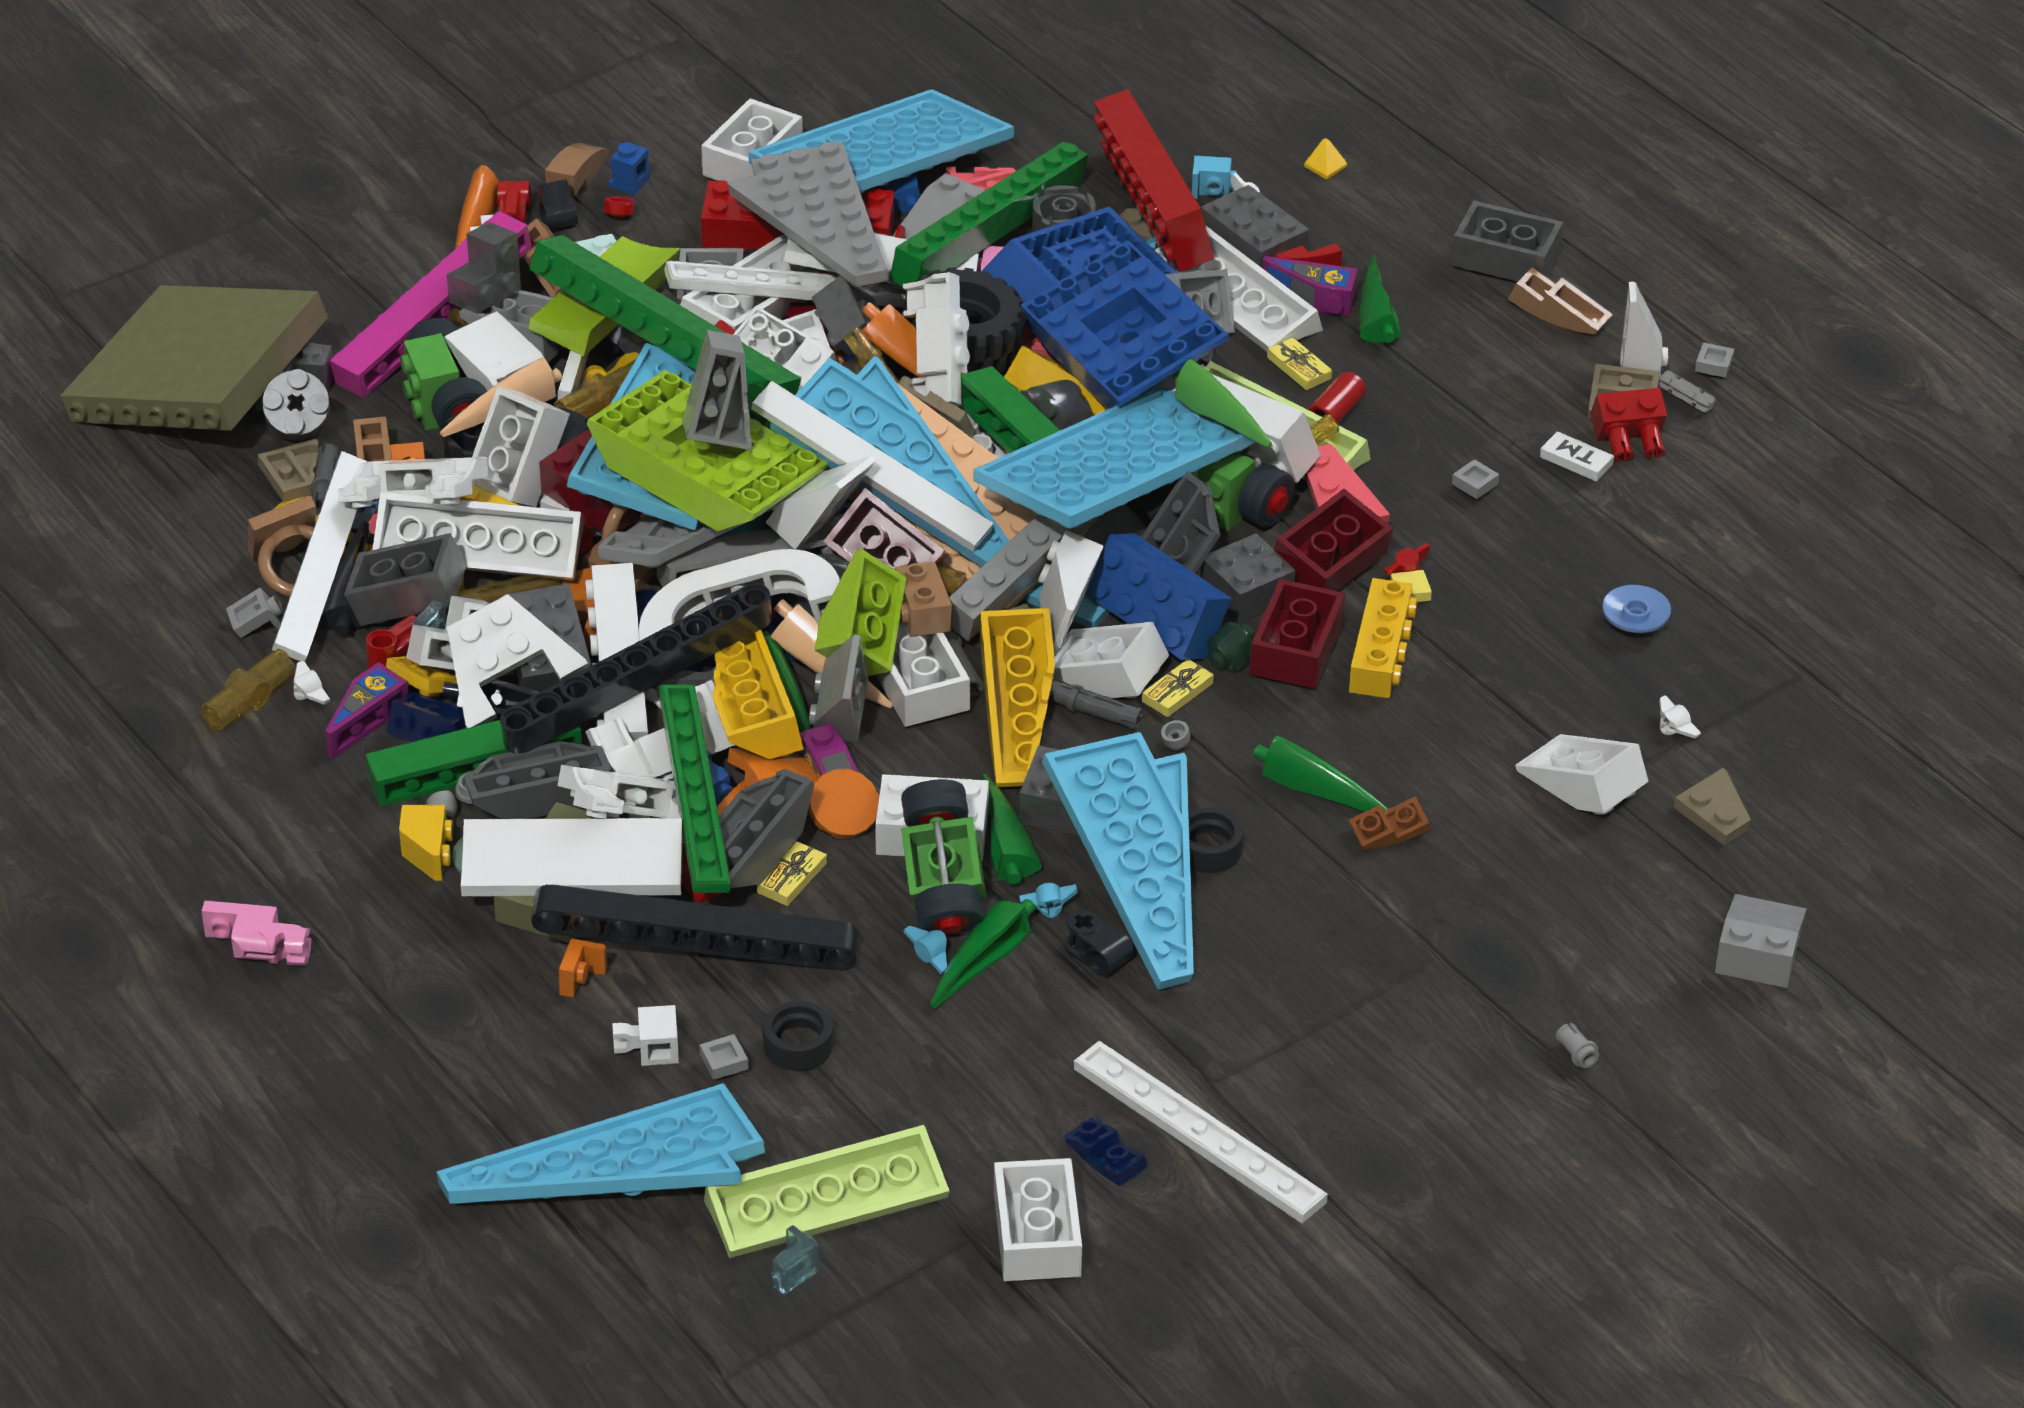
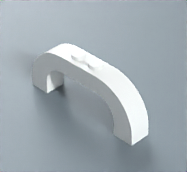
M796 549L767 551L693 571L671 581L652 597L640 619L639 638L642 640L738 589L756 583L766 586L770 591V596L781 593H794L809 600L816 624H819V619L840 579L835 569L825 559L816 554Z

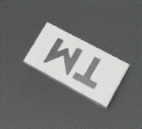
M1558 431L1543 445L1540 451L1541 458L1596 482L1613 465L1614 455Z

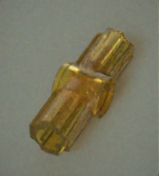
M636 360L605 376L599 373L590 374L582 382L580 389L559 399L554 403V407L570 409L584 417L603 410L611 404Z
M278 648L246 671L243 668L234 670L227 678L224 689L200 706L201 716L206 720L208 726L218 731L248 708L254 711L263 708L270 698L271 690L295 673L294 663L285 651Z

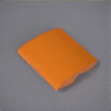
M729 748L727 762L745 771L744 786L746 787L763 779L774 777L776 772L784 768L811 779L814 784L819 779L811 766L797 752H793L785 757L767 759L744 748Z

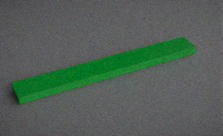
M660 685L659 699L679 815L682 818V832L693 893H729L731 882L695 685Z

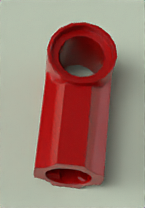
M498 181L499 211L525 223L527 209H530L531 206L530 181Z
M412 614L388 630L379 629L370 632L366 638L367 668H371L378 662L386 667L387 658L402 657L407 654L412 625L424 626L422 620Z

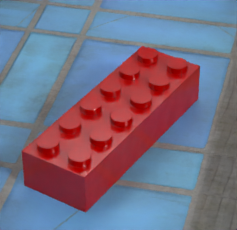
M708 181L701 214L702 248H743L744 250L755 248L759 250L783 235L781 231L731 196L727 181ZM878 188L864 190L861 197L874 233L892 236L894 191Z

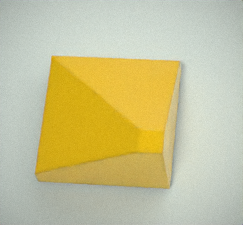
M1325 138L1306 160L1304 167L1327 180L1347 168V162L1330 140Z

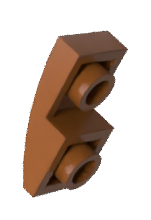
M1416 797L1410 798L1385 811L1381 805H1378L1349 819V823L1363 850L1394 845L1432 830Z

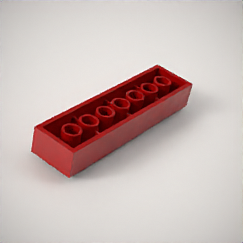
M1127 89L1094 101L1097 114L1093 115V120L1098 132H1102L1104 138L1100 140L1105 157H1109L1114 172L1117 171L1122 186H1126L1131 201H1135L1140 216H1144L1148 230L1150 232L1153 231L1156 243L1159 248L1162 247L1167 262H1173L1177 270L1182 272L1214 260L1201 208L1130 91Z

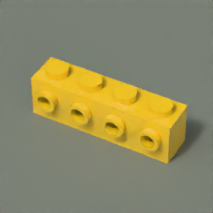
M1372 578L1351 664L1349 693L1390 699L1393 685L1399 686L1402 665H1398V662H1405L1407 643L1403 642V640H1410L1412 620H1408V618H1415L1417 609V598H1412L1413 584Z

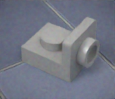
M261 587L226 608L233 630L240 638L256 630L269 620L279 630L282 621L281 615L284 613L279 600L275 596L269 597Z

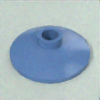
M1625 585L1613 589L1606 595L1603 601V614L1612 625L1619 629L1634 633H1646L1655 631L1668 622L1671 615V606L1668 599L1653 588L1642 585Z

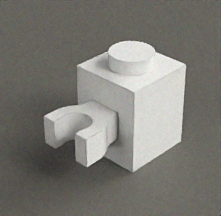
M675 1005L639 1007V1025L612 1023L614 1054L626 1053L632 1049L640 1048L641 1066L679 1063Z

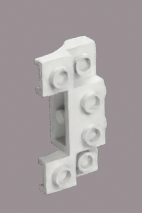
M951 272L933 274L927 279L903 284V289L907 290V311H903V316L908 318L916 317L917 374L923 375V377L912 379V385L915 391L925 397L932 391L950 404L961 405L960 375L967 373L970 355L967 348L969 320L966 310L960 308L959 275Z
M487 457L390 460L360 463L352 481L343 488L338 489L339 502L352 501V507H367L373 505L372 500L380 498V492L426 496V499L439 498L440 504L460 503L461 496L473 494L472 486L476 485V479L488 477Z
M710 680L696 686L706 750L714 755L736 746L728 742L712 697L715 685L713 681ZM618 717L586 731L591 746L603 747L612 772L665 780L673 779L665 728L632 741L621 717Z
M561 765L557 786L571 789L570 796L574 797L573 805L586 808L587 816L607 819V816L619 818L620 814L624 812L629 813L628 818H650V816L680 818L674 781Z

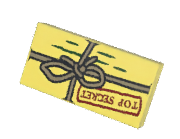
M1293 337L1267 349V358L1305 390L1332 379V369Z
M1185 660L1142 692V702L1164 716L1169 717L1211 686L1214 674L1191 660Z
M796 841L765 880L757 885V893L788 906L827 864V854Z

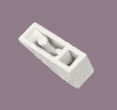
M1629 282L1620 366L1660 371L1661 374V366L1667 367L1668 347H1662L1661 332L1636 282Z

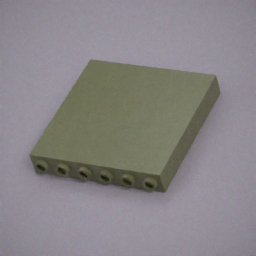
M160 285L60 396L71 422L231 431L265 392L268 384L285 369L328 319L318 291Z

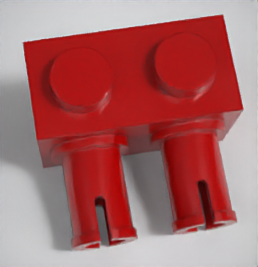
M1660 387L1596 395L1590 412L1597 442L1610 441L1615 462L1621 461L1620 455L1623 457V462L1634 457L1629 438L1641 437L1645 451L1644 454L1648 459H1652L1653 451L1655 458H1659L1666 453L1661 431L1667 418V413Z

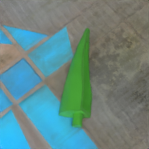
M1187 360L1181 370L1174 374L1173 381L1176 383L1175 398L1188 408L1238 431L1267 448L1273 446L1256 420L1236 397L1194 360Z

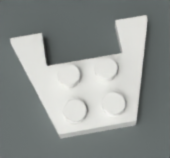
M508 594L447 627L466 728L486 724L497 718L494 709L480 687L541 654L545 655L560 682L588 668V663L584 657Z

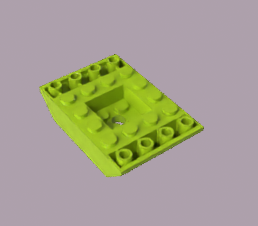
M667 370L662 371L590 417L587 422V426L609 469L716 531L754 520L828 467V462L817 457L815 453L803 449L789 441L787 437L775 433L763 426L759 421L751 418L749 423L752 450L687 439L682 419L692 385L682 380L677 374Z

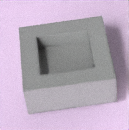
M1703 342L1696 361L1695 372L1727 378L1734 357V349Z
M1475 459L1456 471L1452 477V485L1476 499L1499 483V474Z
M735 1034L699 1044L700 1056L713 1080L748 1070V1058Z

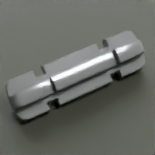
M1671 371L1661 374L1658 384L1660 388L1667 392L1672 390V395L1691 406L1696 404L1695 408L1703 413H1708L1715 407L1716 399L1711 394L1705 391L1702 393V389L1683 378L1678 379L1679 376Z

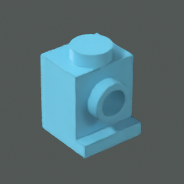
M1194 157L1192 195L1195 199H1198V195L1223 197L1229 194V190L1233 189L1230 177L1237 173V171L1231 170V158Z

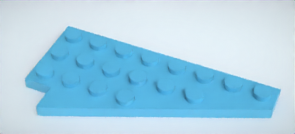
M874 355L857 375L829 357L796 393L795 396L994 523L993 528L972 552L861 480L858 487L863 490L866 488L886 505L981 567L1009 542L1006 535L877 356ZM771 422V430L787 437L789 441L803 449L815 453L817 457L828 462L829 468L832 469L839 466Z
M1141 732L1045 753L1042 764L1157 990L1190 982L1194 969L1187 757L1185 753L1154 759Z
M723 1083L437 1171L439 1186L450 1204L529 1198L547 1199L558 1196L617 1192L634 1196L646 1190L742 1183L740 1169L735 1162L747 1161L751 1157L765 1153L763 1139Z

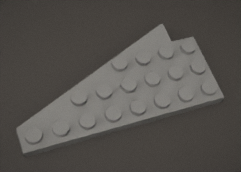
M843 141L837 143L827 142L821 146L808 149L797 148L788 153L778 155H763L758 159L751 160L754 176L727 181L731 196L856 287L888 281L887 269Z

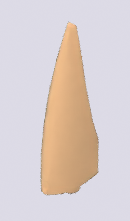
M543 357L530 363L481 395L442 429L440 435L445 437L484 423L497 386L525 393L543 402L556 397L555 383L561 381V372L557 368L551 370L546 359Z
M782 599L775 606L774 610L784 620L775 629L770 638L813 671L822 673L824 661L827 658L814 650L819 624H816L815 618L799 604L793 608ZM868 681L865 699L891 709L893 707L891 701Z

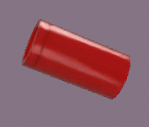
M1343 372L1308 410L1338 425L1365 395V384L1356 374Z

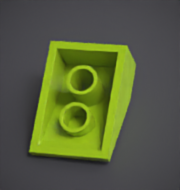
M862 549L856 550L819 619L814 650L828 658L853 634L860 635L868 676L891 671L907 577Z

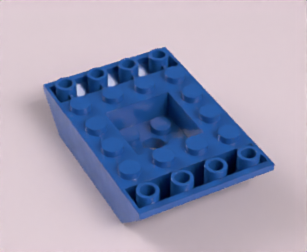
M1106 207L1011 239L982 270L991 273V276L994 278L1000 277L1005 280L1008 287L1012 286L1018 292L1024 303L1127 240L1165 275L1178 273L1111 207ZM1026 317V325L1039 338L1036 331L1034 330L1031 323Z
M1128 240L1021 304L1024 314L1045 348L1107 409L1114 406L1119 408L1181 370L1187 360L1197 361L1230 339L1229 334Z

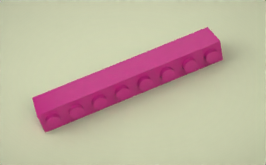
M498 211L483 223L491 222L517 232L519 259L532 248L527 224L501 211ZM467 239L330 360L335 384L365 398L401 366L400 355H405L404 341H406L409 332L416 325L433 318L451 321L459 314V311L463 308L449 303L447 274L469 262Z

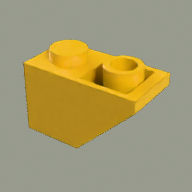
M402 805L399 826L402 856L434 881H442L444 866H450V845H446V841L453 840V820H446L445 805Z

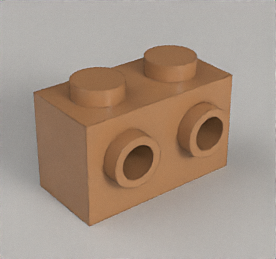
M935 561L895 566L897 572L907 577L899 621L901 624L905 623L910 637L950 632L952 604Z

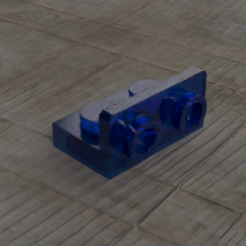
M411 692L392 700L387 733L415 742L458 731L466 727L463 709Z

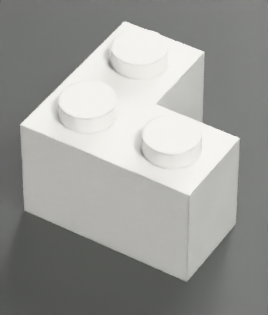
M451 596L445 629L412 625L406 658L419 665L455 670L447 627L490 603L483 600Z

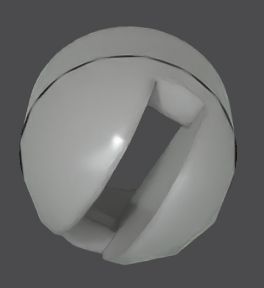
M1174 720L1163 726L1161 735L1167 748L1172 751H1179V749L1186 748L1189 745L1190 731L1185 722ZM1177 733L1178 738L1173 739V737H1172L1171 735H1174V734Z
M450 791L436 792L427 800V805H445L446 820H448L447 817L449 816L453 818L457 812V802L454 794Z

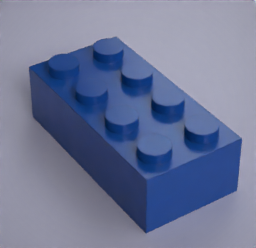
M1135 533L1109 535L1085 593L1128 624L1153 622L1166 649L1181 660L1207 659L1232 600L1231 597Z

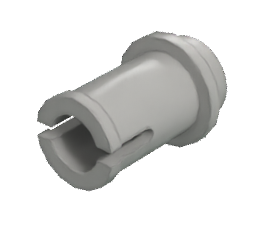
M1570 1023L1569 1026L1564 1024L1557 1031L1556 1040L1570 1053L1574 1065L1589 1068L1597 1062L1599 1058L1598 1046L1595 1042L1588 1041L1575 1024Z

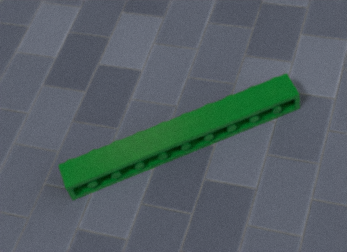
M1062 142L904 241L895 248L889 280L903 287V284L916 282L924 275L929 276L932 271L938 269L945 271L947 268L960 265L1033 217L1034 198L1037 196L1039 199L1043 195V190L1060 185L1077 188L1082 186L1089 154L1079 150L1074 144Z
M563 235L536 242L530 266L531 271L695 370L706 331L726 333ZM742 342L745 353L747 397L749 403L752 404L771 381L796 395L801 377Z

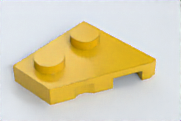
M407 656L387 658L386 667L408 681V685L419 689V693L422 695L437 697L443 692L445 682L458 684L452 669L419 665L407 659Z

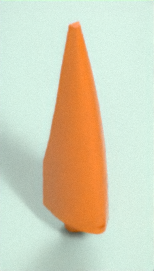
M481 165L475 170L468 187L460 215L455 249L467 239L466 234L470 232V227L482 225L481 216L494 215L497 208L498 179L494 172L485 165Z
M869 302L862 312L871 321L861 333L899 365L917 377H923V375L917 374L915 327L891 304L880 311Z

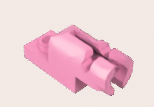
M216 901L204 902L202 918L205 937L231 939L234 958L263 960L271 964H278L279 961L286 958L287 965L304 967L307 965L311 950V938H307L310 928L279 923L277 907Z

